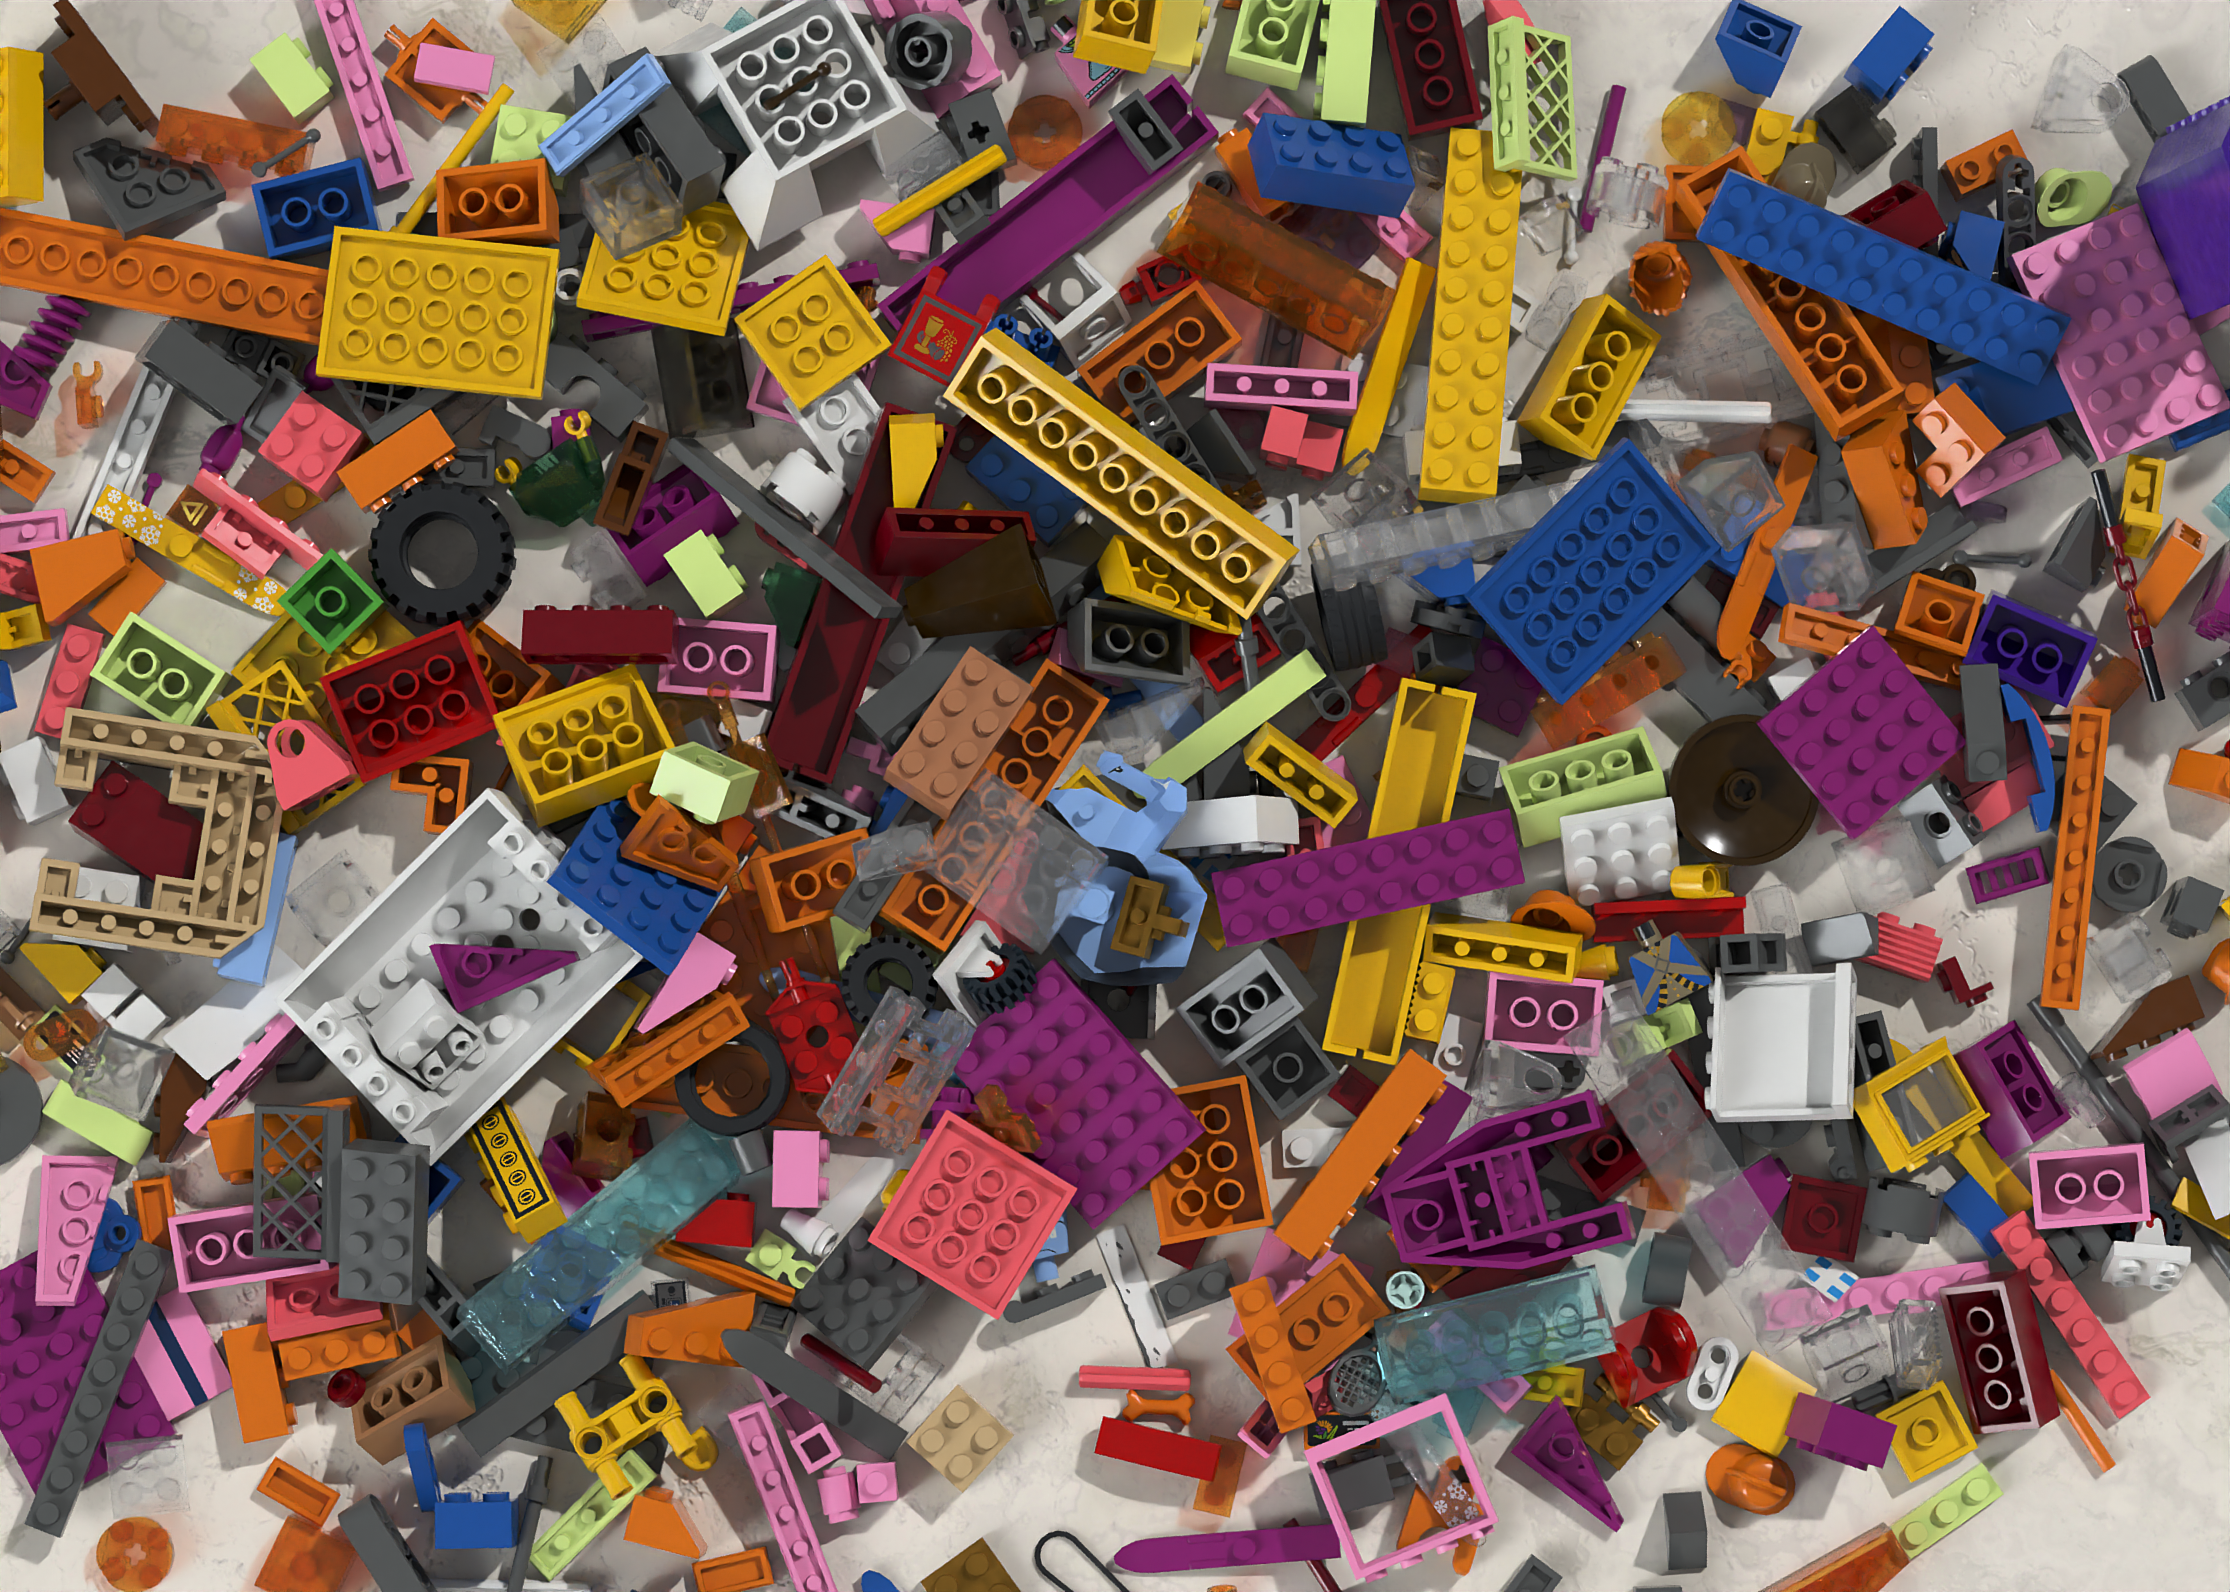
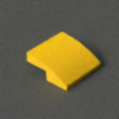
M1752 1350L1746 1357L1733 1383L1727 1389L1722 1403L1716 1408L1710 1420L1776 1459L1790 1438L1784 1434L1798 1393L1802 1392L1814 1396L1818 1389Z

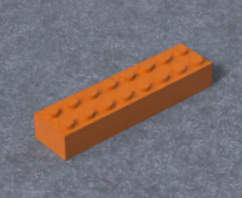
M1742 146L1677 183L1675 199L1696 231H1698L1728 167L1766 183ZM1705 243L1835 442L1900 405L1904 393L1903 388L1846 303Z
M1047 658L1029 684L1034 687L1030 700L947 821L942 818L940 819L879 913V916L941 956L945 953L1110 700Z

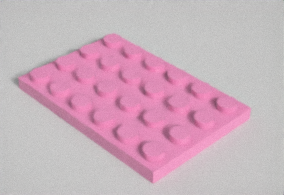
M2138 203L2006 258L2023 295L2063 311L2072 318L2052 360L2100 464L2230 409V401L2192 319L2189 320L2164 258Z

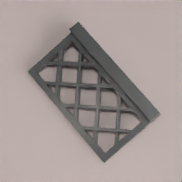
M331 378L375 446L431 409L434 414H437L469 393L417 387L415 395L406 400L394 397L396 389L394 384H390L388 396L369 393L370 382L364 381L362 391L346 388L341 379ZM351 395L360 397L359 406ZM366 398L386 401L384 416L370 424L363 414ZM392 403L400 404L391 410Z
M256 1104L254 1106L253 1257L323 1259L326 1262L339 1263L342 1149L350 1144V1105L328 1107ZM264 1114H278L289 1127L274 1139L264 1128ZM289 1115L300 1116L294 1121ZM307 1115L323 1116V1132L314 1140L297 1125ZM292 1129L308 1145L294 1159L278 1143ZM264 1138H265V1139L269 1142V1144H270L265 1150H264ZM321 1139H322V1150H321V1149L318 1147V1145L316 1144V1143H318ZM272 1148L289 1163L276 1177L264 1167V1156ZM310 1149L322 1160V1170L314 1178L297 1163ZM291 1167L308 1183L294 1197L278 1181ZM321 1176L322 1188L316 1183ZM265 1177L269 1183L263 1188V1179ZM272 1185L288 1201L275 1215L263 1204V1194ZM310 1186L322 1198V1208L313 1216L297 1201ZM290 1205L307 1220L294 1234L278 1219ZM322 1213L320 1225L315 1219ZM263 1214L269 1219L264 1225ZM273 1223L288 1240L279 1248H263V1231ZM311 1225L321 1235V1250L306 1249L296 1237ZM292 1243L297 1249L285 1248Z

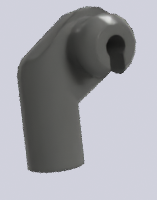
M310 1041L305 1045V1051L296 1063L276 1065L277 1082H297L313 1079L325 1064L326 1055L313 1041Z

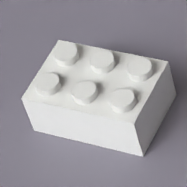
M1251 795L1187 802L1188 813L1164 844L1162 850L1177 851L1179 858L1199 857V859H1218L1223 854L1251 856L1256 851H1262V853L1285 852V845L1299 844L1298 801L1293 798Z

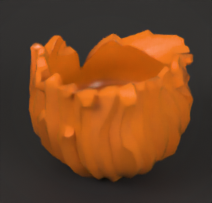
M1665 241L1647 242L1634 252V258L1630 260L1628 285L1631 287V293L1629 295L1636 299L1644 313H1655L1657 316L1663 314L1667 317L1670 315L1669 312L1676 311L1682 307L1681 303L1683 299L1687 298L1686 293L1689 290L1693 276L1686 258L1677 250V244Z

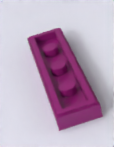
M1446 1080L1442 1083L1447 1086V1089L1435 1105L1431 1106L1427 1103L1421 1110L1420 1114L1425 1119L1412 1136H1405L1400 1145L1402 1148L1401 1152L1392 1164L1386 1168L1363 1209L1389 1225L1391 1223L1381 1188L1446 1145L1474 1098Z

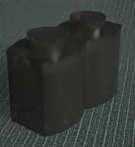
M1851 85L1817 110L1813 117L1819 122L1820 128L1834 143L1850 167L1859 175L1897 145L1894 140L1897 133L1885 118L1879 120L1873 113L1871 108L1874 107V103L1866 91L1862 88L1857 91Z

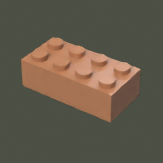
M970 646L886 768L883 780L947 821L1030 700L1034 687Z

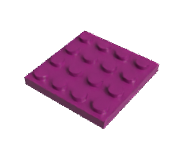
M1873 625L1867 627L1756 722L1851 840L1861 835L1966 744L1965 738Z

